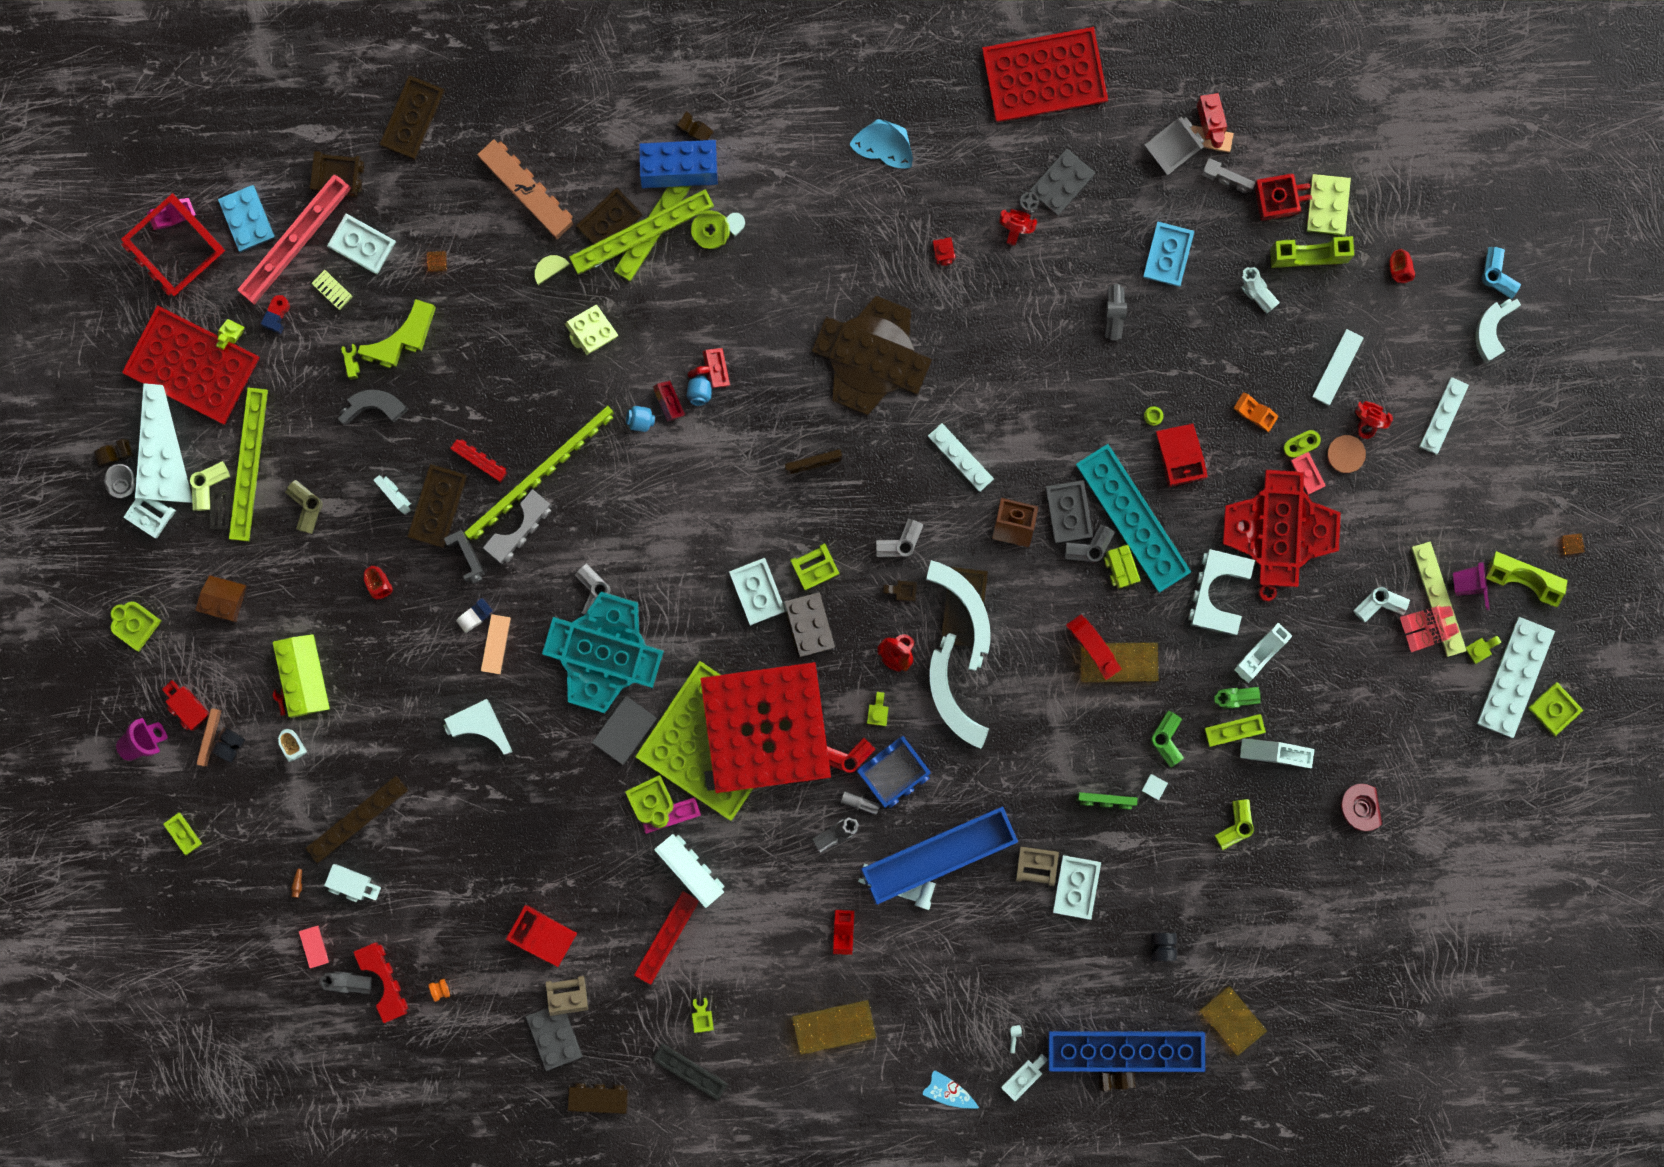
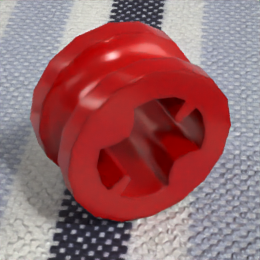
M1263 585L1259 589V597L1263 601H1271L1277 595V590L1274 586ZM1265 587L1273 591V594H1270V598H1267V595H1263Z

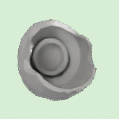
M115 464L106 472L105 488L114 497L123 498L129 496L136 486L135 476L128 466Z

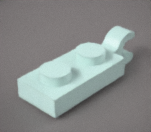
M1041 1054L1033 1064L1027 1060L1001 1088L1016 1101L1042 1075L1039 1069L1048 1061L1047 1058Z

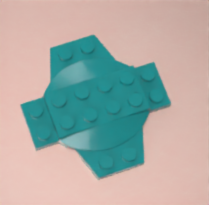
M601 591L586 614L574 622L553 617L542 654L561 660L563 667L567 670L569 703L605 713L622 688L630 686L632 683L653 688L664 650L647 646L639 633L638 602Z

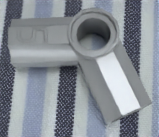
M908 519L900 540H876L877 557L907 558L911 556L923 524ZM902 544H908L911 547L910 552L902 553L900 551Z
M587 563L575 574L591 591L582 611L583 614H586L597 598L596 588L598 585H604L605 593L610 594V586Z

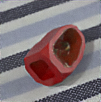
M1403 249L1394 251L1390 258L1392 278L1398 283L1413 281L1415 271L1409 253Z
M370 566L365 570L364 582L373 598L381 599L392 593V586L385 573L379 567Z

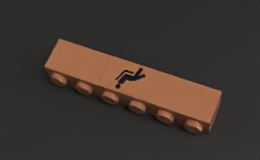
M493 139L477 154L479 159L556 239H559L574 225L571 220L573 218L566 209L562 211L558 207L560 203L554 196L549 197L545 193L547 189L540 182L535 183L532 179L534 177L527 168L523 170L519 166L521 162L515 155L510 156L506 152L508 148L501 141L497 143Z

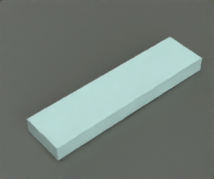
M1348 329L1345 330L1312 398L1328 406L1331 404L1363 340L1362 336Z

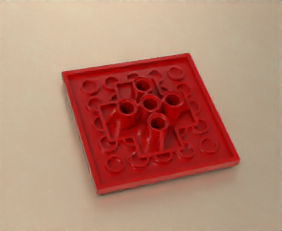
M816 662L700 678L716 793L831 778ZM760 704H767L769 706V711L766 714L758 712ZM783 720H787L791 724L790 729L787 731H783L779 727L780 722ZM763 723H769L772 727L771 731L767 734L761 732L760 727ZM745 725L752 727V733L749 736H744L741 732L742 727ZM766 742L774 744V749L770 753L763 750V745Z

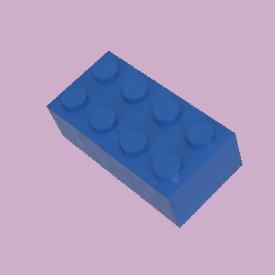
M716 140L639 144L642 188L718 185Z

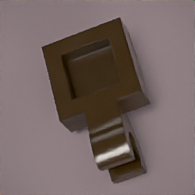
M898 580L897 586L884 585L883 594H896V600L915 602L917 582Z

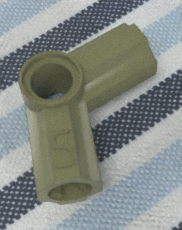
M294 480L288 486L285 493L303 507L296 529L313 534L323 503L320 498L315 496L297 480ZM315 499L317 506L314 509H310L308 503Z

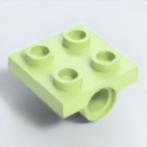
M597 305L570 319L565 324L571 332L570 340L576 348L581 347L586 355L611 342L618 336Z

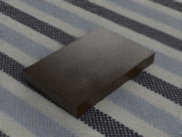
M616 187L576 225V228L594 245L634 225L643 214Z
M841 449L786 463V473L791 475L842 461Z

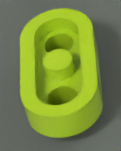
M1309 430L1289 439L1283 447L1285 455L1289 458H1297L1314 450L1321 442L1320 435L1316 431ZM1308 437H1311L1313 439L1312 444H1309L1307 442ZM1292 445L1295 446V447H1296V451H1295V452H1291V451H1290V446H1292Z

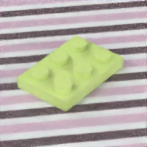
M1312 175L1310 195H1312L1313 200L1309 201L1306 232L1345 235L1351 178Z

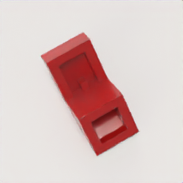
M835 910L833 954H853L854 911Z

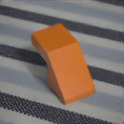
M1244 392L1234 406V409L1240 415L1267 432L1271 430L1279 417L1269 407L1259 404L1249 394Z

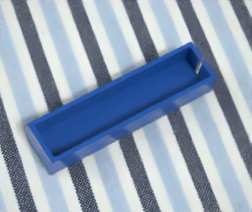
M999 807L859 870L865 884L871 885L868 890L874 904L877 905L1018 843V840L1004 808Z

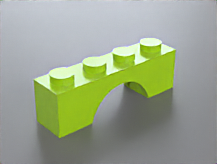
M1497 551L1488 565L1486 579L1503 586L1509 582L1522 583L1530 587L1537 594L1540 601L1558 607L1566 592V579Z

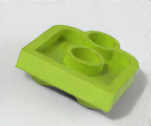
M136 602L116 605L111 610V618L113 620L111 631L138 652L161 623L159 618Z
M660 775L625 791L641 823H651L655 828H663L668 824V814L672 812L674 804Z

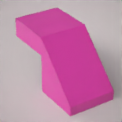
M189 198L179 199L195 216L196 214ZM170 203L150 222L153 229L156 230L173 226L186 219ZM154 209L149 210V211L147 212V215H148L150 212H152Z

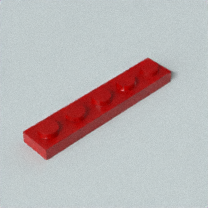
M684 891L681 893L634 974L636 977L650 985L652 984L698 905V899Z

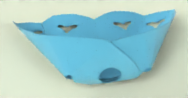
M877 119L862 129L850 142L853 150L866 158H880L887 165L905 169L912 166L913 156L907 131L899 125ZM871 148L874 151V153H872L871 151L867 152L866 150H869ZM894 156L895 161H893V159H889L888 157ZM906 158V160H907L909 163H906V162L901 163V162Z

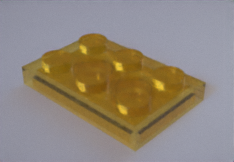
M1230 986L1199 1010L1237 1056L1267 1032Z

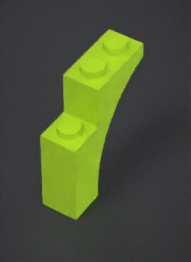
M415 299L410 315L397 332L381 342L371 345H360L358 354L362 356L361 359L368 362L376 360L380 362L379 365L391 368V365L397 367L403 345L406 350L416 352V350L422 351L436 307Z

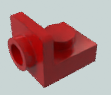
M952 237L933 240L936 264L941 263V266L951 265L952 261L956 259Z

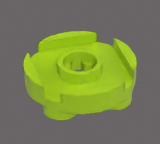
M707 210L700 213L694 219L691 233L694 240L701 247L715 249L726 243L730 234V225L727 218L721 213ZM710 224H713V228H715V232L712 235H709V232L706 231Z

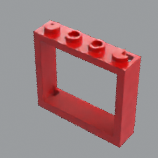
M173 193L121 238L123 241L121 245L128 253L132 251L137 256L134 258L141 267L145 265L150 270L148 272L149 276L154 281L159 280L163 284L161 288L168 296L170 294L175 296L225 251ZM169 203H172L215 250L175 288L130 240Z

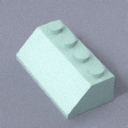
M672 834L654 850L703 906L707 908L724 893L722 888L725 886L718 878L714 880L709 875L711 870L705 864L702 866L697 861L699 857L692 849L688 851L684 847L686 842L680 835L675 836Z

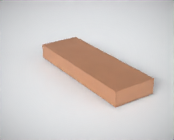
M213 708L210 710L197 765H208L210 749L214 742L222 710Z

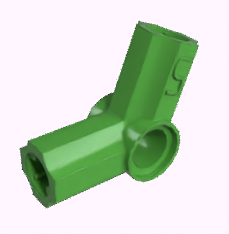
M1259 687L1222 689L1218 691L1214 699L1215 703H1218L1223 709L1237 708L1242 705L1260 704Z
M1167 711L1156 731L1151 736V743L1171 768L1184 759L1171 741V737L1182 719L1176 714ZM1158 734L1163 735L1165 738L1163 745H1158L1155 741V737Z

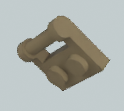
M1020 847L1016 881L1022 882V880L1047 883L1048 886H1054L1059 852ZM1024 867L1050 870V875L1024 873L1023 870Z
M579 976L578 979L553 983L552 981L546 982L550 1016L588 1010L584 976ZM580 987L578 991L558 994L553 992V990Z

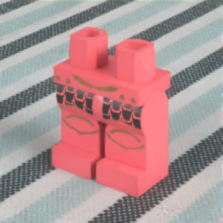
M1437 606L1400 617L1405 633L1425 628L1423 631L1406 636L1411 652L1451 639V636L1459 633L1456 623L1447 625L1445 618L1453 616L1451 606Z

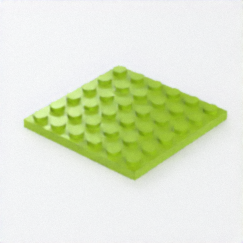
M699 661L635 757L732 821L753 788L716 793L715 790L707 791L704 772L712 771L713 769L700 678L720 674ZM760 704L758 707L760 714H766L769 711V707L765 704ZM783 720L780 722L779 727L781 730L787 731L790 729L791 724L789 721ZM763 723L760 727L761 732L766 734L772 728L769 723ZM749 725L743 726L741 729L744 736L751 735L752 727ZM766 742L763 745V750L767 753L772 752L774 749L772 742Z

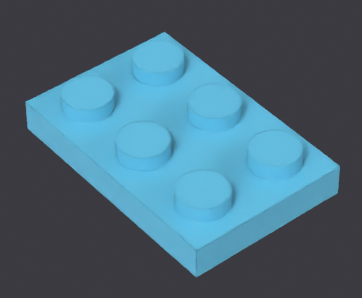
M254 185L218 199L240 253L275 239Z
M1157 222L1143 278L1180 287L1194 231Z

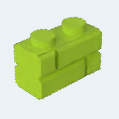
M1129 545L1106 552V557L1103 558L1106 567L1111 568L1112 575H1110V580L1113 586H1117V589L1140 582Z

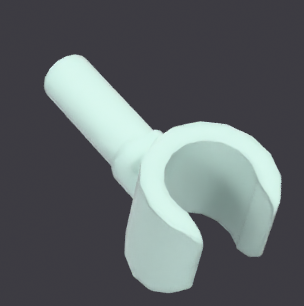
M1020 1025L1010 1028V1053H1015L1016 1037L1022 1036Z

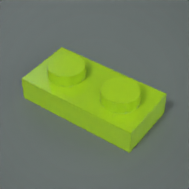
M181 813L176 814L164 823V826L185 855H188L202 845Z

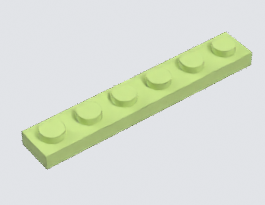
M1431 541L1411 547L1430 607L1451 606L1452 608ZM1453 611V616L1445 618L1447 625L1456 623L1458 626ZM1460 629L1459 633L1451 636V639L1442 642L1447 657L1466 651Z

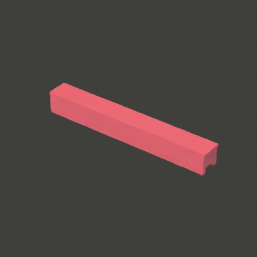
M333 175L238 288V291L255 305L352 188L341 178Z

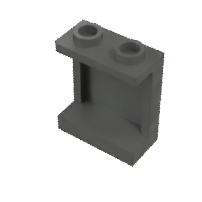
M460 530L445 537L444 540L451 549L458 545L461 546L472 569L470 573L462 576L467 583L471 582L472 584L482 580L481 576L485 575L466 534Z

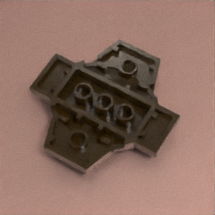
M875 296L857 318L842 323L826 316L812 352L830 359L831 366L835 371L833 402L868 416L888 392L902 388L918 395L932 359L914 351L909 339L911 309Z

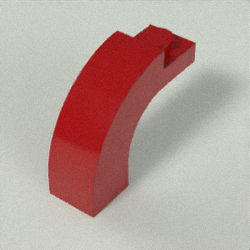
M1082 614L1066 624L1074 639L1087 652L1105 680L1122 670L1109 647Z

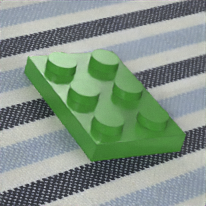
M1081 792L1077 793L1076 801H1081L1080 805L1093 806V803L1096 802L1100 803V807L1111 808L1113 804H1118L1120 809H1132V806H1137L1138 799L1135 797Z

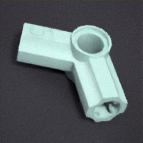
M1247 267L1243 270V291L1250 299H1254L1266 314L1279 304V301L1267 289L1266 283L1260 277V273L1255 267Z
M1379 587L1374 589L1353 611L1365 623L1381 607L1404 615L1410 600L1392 593L1386 588ZM1378 591L1384 594L1382 602L1375 598V594Z

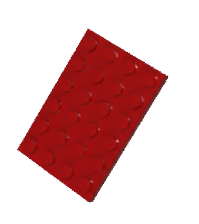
M1094 27L982 47L996 123L1108 102Z
M157 305L122 373L143 384L163 385L166 396L225 425L260 357L231 342H228L223 350L216 347L219 342L217 340L219 336Z

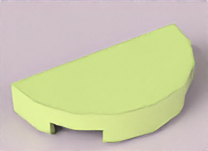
M550 255L543 258L535 269L537 284L540 285L569 266L570 263L558 255Z

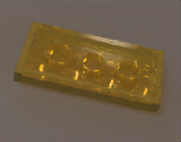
M1106 643L1122 669L1107 680L1103 678L1090 656L1080 645L1081 682L1159 681L1158 643Z
M868 1000L792 1016L800 1055L876 1038Z

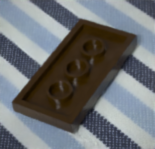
M409 75L382 137L380 146L416 160L445 90Z
M430 464L407 536L408 538L445 549L446 542L444 538L450 534L467 475Z
M950 567L962 575L974 587L984 604L988 571ZM947 589L941 641L943 636L947 637L951 633L956 635L954 645L973 647L974 630L970 615L961 600Z

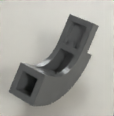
M365 390L347 399L352 406L350 408L348 406L339 413L341 416L338 419L346 426L362 411L374 408L383 411L395 423L408 409L396 397L387 392Z

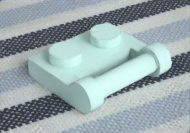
M135 499L124 518L157 539L176 510L172 507L168 508L158 500ZM145 501L164 514L163 517L159 518L142 507V502Z

